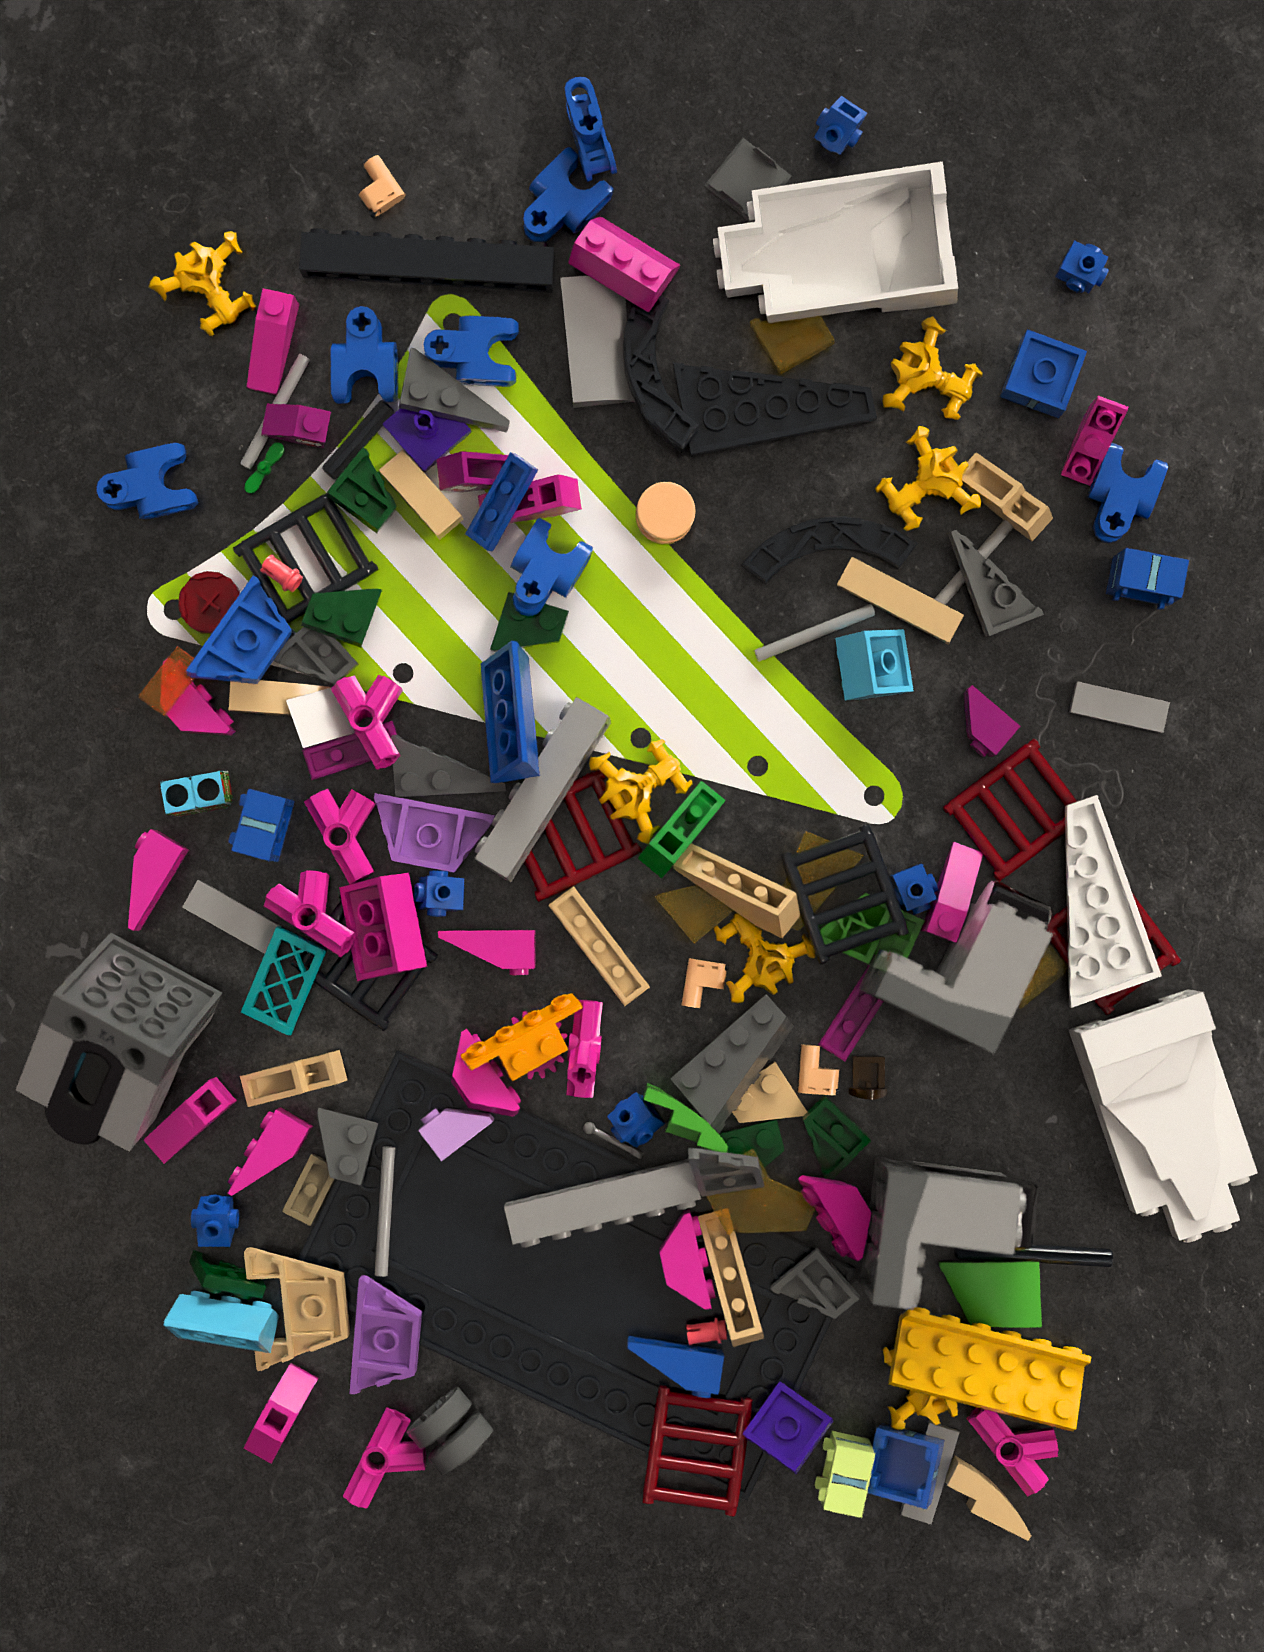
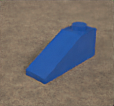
M628 1336L627 1348L686 1390H691L692 1395L702 1398H710L711 1394L719 1395L724 1361L723 1350Z

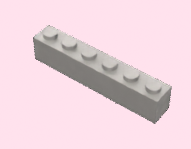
M578 697L575 698L572 704L568 702L564 706L559 716V719L562 721L556 730L551 729L543 740L542 745L545 748L538 757L540 776L525 778L522 784L518 782L513 787L509 795L511 802L506 810L501 809L496 814L492 822L494 829L488 838L486 836L482 837L476 846V861L510 883L611 724L608 715Z
M689 1159L506 1202L504 1209L512 1243H521V1247H529L539 1244V1238L552 1235L553 1240H558L571 1236L570 1231L583 1228L584 1232H591L601 1229L602 1223L613 1220L615 1225L625 1224L633 1221L634 1215L645 1213L646 1217L658 1216L665 1213L664 1208L675 1205L677 1210L696 1206L695 1201L700 1200L701 1196Z

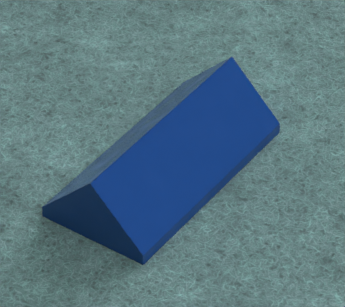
M510 641L481 663L491 783L540 776L529 657L517 641Z

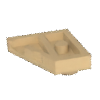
M775 1061L760 1071L761 1075L754 1085H750L741 1098L742 1102L737 1109L732 1111L739 1123L800 1117L807 1113V1110Z

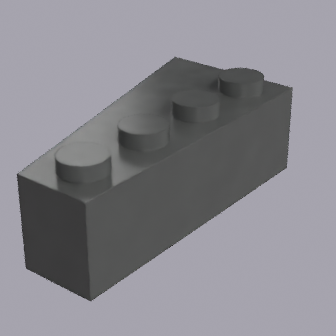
M766 994L677 1072L671 1080L716 1132L720 1133L726 1125L724 1122L732 1111H735L740 1105L743 1095L751 1084L754 1085L761 1075L760 1071L767 1061L773 1058L794 1028V1025Z

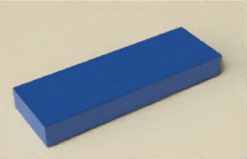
M510 452L465 535L487 551L493 552L537 474L538 469L516 453Z

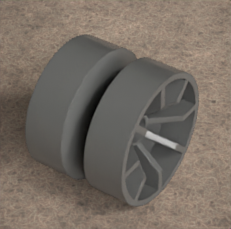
M455 1387L437 1400L406 1432L420 1449L428 1447L435 1441L438 1442L428 1459L441 1475H445L457 1466L459 1467L466 1463L481 1449L483 1443L493 1432V1428L481 1413L473 1414L464 1421L461 1419L467 1413L472 1403L459 1387Z

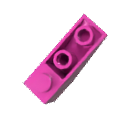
M217 1077L210 1079L154 1129L144 1141L165 1164L237 1100Z
M281 1107L276 1109L274 1113L269 1111L260 1125V1128L264 1131L259 1140L257 1141L253 1138L244 1153V1156L248 1157L242 1168L237 1166L229 1178L228 1183L232 1187L227 1194L234 1195L295 1156L313 1125Z

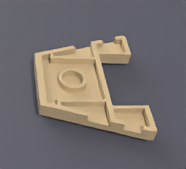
M252 1247L246 1248L244 1259L247 1280L280 1279L286 1338H274L271 1353L255 1351L257 1371L268 1369L269 1366L278 1362L289 1361L299 1354L307 1351L312 1352L348 1338L350 1326L344 1272Z

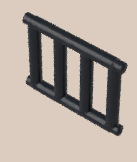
M326 494L319 496L233 547L235 554L238 557H243L252 574L259 579L261 587L268 598L271 597L281 617H284L287 623L305 614L311 596L314 594L312 587L281 536V533L291 527L298 526L331 583L316 593L345 591L379 570L373 561L369 562L337 505ZM322 509L327 513L358 566L356 570L344 577L340 575L308 520L310 516ZM267 541L271 542L282 563L292 570L298 569L300 571L299 574L303 576L302 582L297 589L304 600L287 609L269 576L260 572L262 564L253 551Z
M869 823L859 827L860 831L794 855H792V852L781 854L785 872L792 891L797 895L799 911L820 965L829 961V957L896 933L898 936H904L909 933ZM864 843L870 859L869 862L803 884L798 866ZM875 873L880 892L814 915L808 896ZM884 903L886 904L891 922L825 945L819 926Z
M342 900L330 914V917L339 923L345 917ZM423 944L426 964L428 962L432 963L437 959L438 954ZM351 949L342 957H338L326 975L318 970L314 983L374 1026L385 1031L390 1022L387 1019L424 968L406 971L378 1012L362 1000L379 977L361 980L352 993L336 983L353 960ZM304 951L301 959L307 971L315 955ZM296 958L292 959L290 965L301 973Z

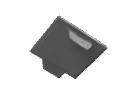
M742 138L704 187L750 223L755 222V220L749 221L747 202L753 201L752 190L784 186L792 176L777 165L775 160L761 149L756 148L745 138Z

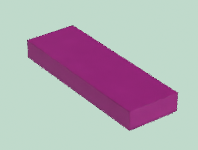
M393 721L383 723L390 738L392 735H397ZM356 733L302 750L311 780L320 779L372 762Z
M870 965L867 966L818 1045L844 1062L884 1002L858 989Z

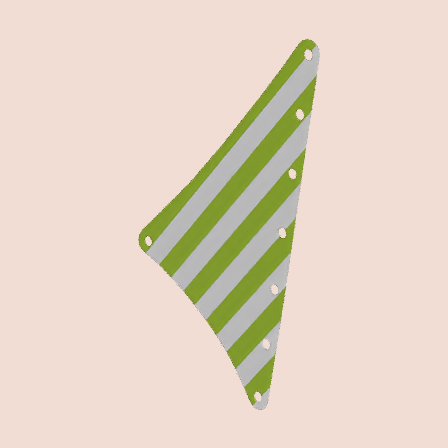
M454 294L442 295L430 305L408 350L398 364V399L396 402H386L393 408L394 413L400 409L399 403L410 348H415L425 355L423 345L425 337L433 330H445L443 320L451 313L458 314L461 317L481 316L465 298ZM502 342L494 343L489 349V357L495 363L511 366L516 372V383L510 387L463 385L510 420L508 431L506 433L467 424L472 432L445 456L460 451L509 455L512 452L538 469L533 481L557 474L577 478L582 510L555 517L541 518L551 524L546 542L551 550L559 554L571 552L580 541L593 547L590 560L568 597L565 598L552 591L545 603L569 611L560 642L522 648L529 657L536 736L545 738L551 729L556 730L562 721L559 719V716L564 706L568 702L572 704L575 698L578 697L608 715L611 720V724L594 751L605 754L610 752L612 756L647 765H657L659 762L653 753L647 751L649 745L645 748H637L630 741L631 734L635 729L645 728L651 735V742L660 739L666 741L662 746L669 756L672 755L673 758L679 761L682 774L871 824L888 823L895 818L902 807L903 794L900 783L894 774L862 745L775 656L758 662L754 650L763 647L762 642L669 544L655 543L641 533L636 523L635 505L590 456ZM438 344L437 349H435L436 354H442V350L445 349L444 344ZM442 368L456 379V369ZM379 394L340 444L281 506L252 531L184 575L162 585L151 594L148 599L147 616L156 631L164 636L201 646L206 643L211 634H202L196 631L182 617L177 620H170L165 616L164 605L170 600L179 601V593L182 587L185 586L192 576L205 571L220 572L232 579L241 593L253 574L243 557H238L235 554L233 547L327 493L337 479L334 480L323 471V465L375 405L383 400ZM384 426L364 447L370 454L369 458L376 472L400 451L403 450L406 453ZM436 463L425 475L464 519L439 540L380 473L384 481V487L391 494L397 508L378 533H375L336 504L369 562L373 561L379 569L371 574V576L345 591L375 588L382 590L362 647L360 648L338 640L359 664L346 677L355 676L363 691L368 692L378 675L385 676L402 688L403 691L397 700L486 723L481 663L496 653L491 651L490 648L508 592L515 593L517 582L522 575L510 568L518 549L537 519L509 523L494 551H487L465 535L479 510L478 495L488 493L490 489L469 492L442 491L439 488ZM322 509L308 518L309 522L340 575L344 577L356 570L358 566L325 510ZM295 525L281 533L283 540L314 593L330 585L328 577L298 526ZM270 541L253 550L261 564L270 555H274L275 558L281 561ZM269 577L287 609L304 600L298 589L294 592L284 591L281 584ZM304 615L288 623L293 634H296L303 628L301 623ZM273 661L271 664L276 667L305 674L303 672L297 671L285 665L279 664L275 661ZM400 663H407L413 669V677L407 683H399L393 677V670ZM762 756L766 759L768 770L764 775L753 776L747 769L750 758ZM870 786H878L884 792V800L878 806H870L864 799V792Z

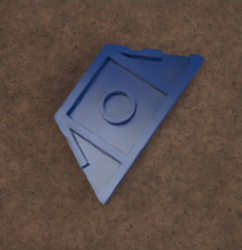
M253 575L186 669L187 676L258 684L292 635V629L284 617L280 616L271 597L268 598L256 576Z

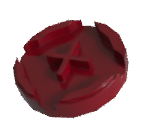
M205 571L195 574L182 587L179 593L178 607L181 617L196 631L202 634H212L239 596L240 590L232 579L220 572Z

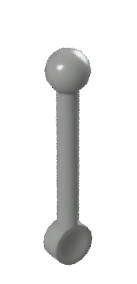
M587 1122L583 1126L586 1134L593 1133L639 1159L644 1155L640 1150L621 1143L618 1139L597 1129L592 1122Z

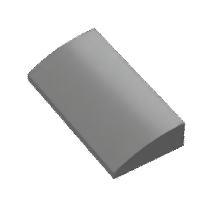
M590 276L560 278L574 408L635 402L628 385L623 360L624 334L628 319L626 299Z

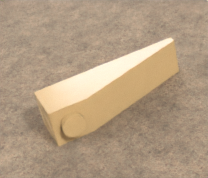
M692 843L673 865L674 869L748 921L780 938L786 935L800 917L795 892Z
M726 1208L698 1216L733 1347L764 1339L729 1209Z

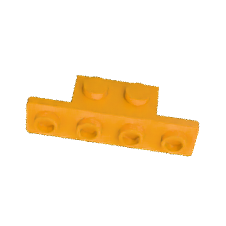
M572 993L560 995L554 998L551 1004L545 1008L527 1013L523 1020L513 1026H505L499 1029L495 1036L488 1040L472 1044L467 1048L466 1052L461 1054V1058L470 1070H474L499 1056L509 1078L514 1081L568 1050L556 1023L583 1007Z

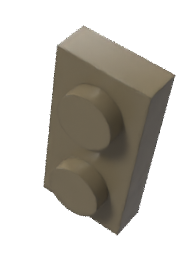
M313 1153L310 1155L282 1210L283 1213L309 1226L313 1224L335 1180L329 1176L325 1159Z

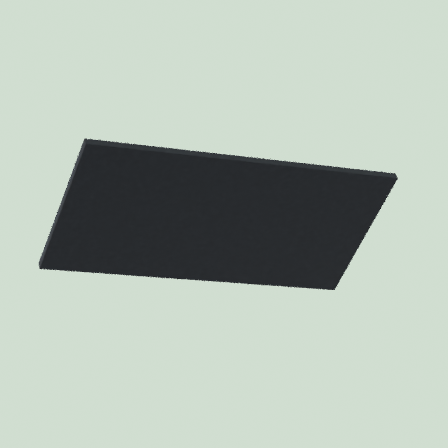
M399 1050L396 1051L364 1118L379 1124L362 1185H357L335 1179L297 1259L344 1272L348 1311L356 1314L359 1279L361 1275H366L422 1311L420 1345L649 1454L659 1386L670 1387V1391L692 1394V1391L686 1390L627 1348L628 1336L689 1345L687 1324L713 1322L715 1318H718L719 1321L725 1320L703 1235L696 1236L698 1249L705 1247L709 1266L703 1268L705 1280L712 1279L716 1298L710 1299V1309H703L666 1284L659 1248L683 1210L690 1209L691 1217L728 1208L764 1339L733 1347L726 1324L727 1340H722L721 1344H718L717 1341L693 1344L694 1346L723 1350L724 1361L719 1395L711 1394V1397L741 1402V1398H751L753 1400L751 1422L779 1382H782L798 1394L833 1318L821 1313L817 1308H809L797 1303L798 1300L785 1294L774 1293L771 1290V1285L816 1248L706 1196L696 1200V1206L687 1209L677 1210L675 1205L664 1208L665 1213L654 1217H646L645 1213L634 1215V1220L625 1224L615 1225L613 1220L602 1223V1228L599 1230L584 1232L583 1228L570 1231L571 1236L558 1240H553L552 1235L539 1238V1244L529 1247H521V1243L513 1244L504 1209L506 1202L647 1168L521 1108L518 1114L513 1117L468 1108L451 1083L452 1075ZM435 1108L439 1113L445 1108L490 1113L494 1117V1121L443 1161L439 1159L418 1131L424 1125L421 1119ZM382 1147H395L388 1276H375ZM824 1253L850 1283L856 1268ZM669 1404L666 1423L736 1434L738 1415ZM664 1436L661 1455L731 1465L733 1446ZM747 1440L739 1496L747 1501L769 1456L749 1440ZM690 1473L727 1491L729 1478Z

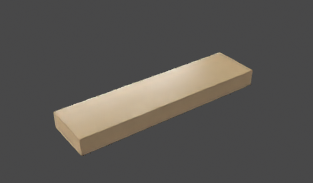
M851 557L837 583V587L947 644L950 643L964 617L960 612L854 557Z
M574 886L548 905L624 1006L650 988Z

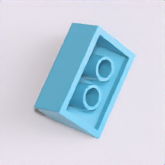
M191 1291L190 1295H179L164 1321L163 1326L177 1338L271 1353L279 1315L274 1309H271L272 1305L266 1302L253 1301L252 1305L240 1304L241 1300L235 1297L222 1296L221 1300L209 1299L210 1294Z

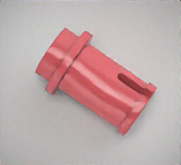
M274 555L268 556L260 569V572L265 573L281 584L284 591L294 592L303 579L298 569L292 570L275 558Z
M715 1318L713 1322L687 1324L689 1345L717 1341L718 1344H721L722 1340H727L725 1320L719 1321L718 1318Z

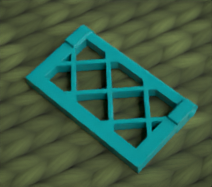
M277 926L241 1013L281 1033L292 1035L311 986L325 957L327 948ZM284 940L290 943L293 952L278 957L276 953L281 941ZM304 951L315 955L307 971L299 954ZM294 955L301 973L286 978L280 960ZM272 963H274L281 981L266 986L264 981ZM303 976L304 982L297 998L294 999L288 981ZM283 984L289 1001L274 1007L268 989ZM261 991L269 1009L264 1011L254 1007ZM291 1004L292 1011L287 1022L279 1019L276 1010Z

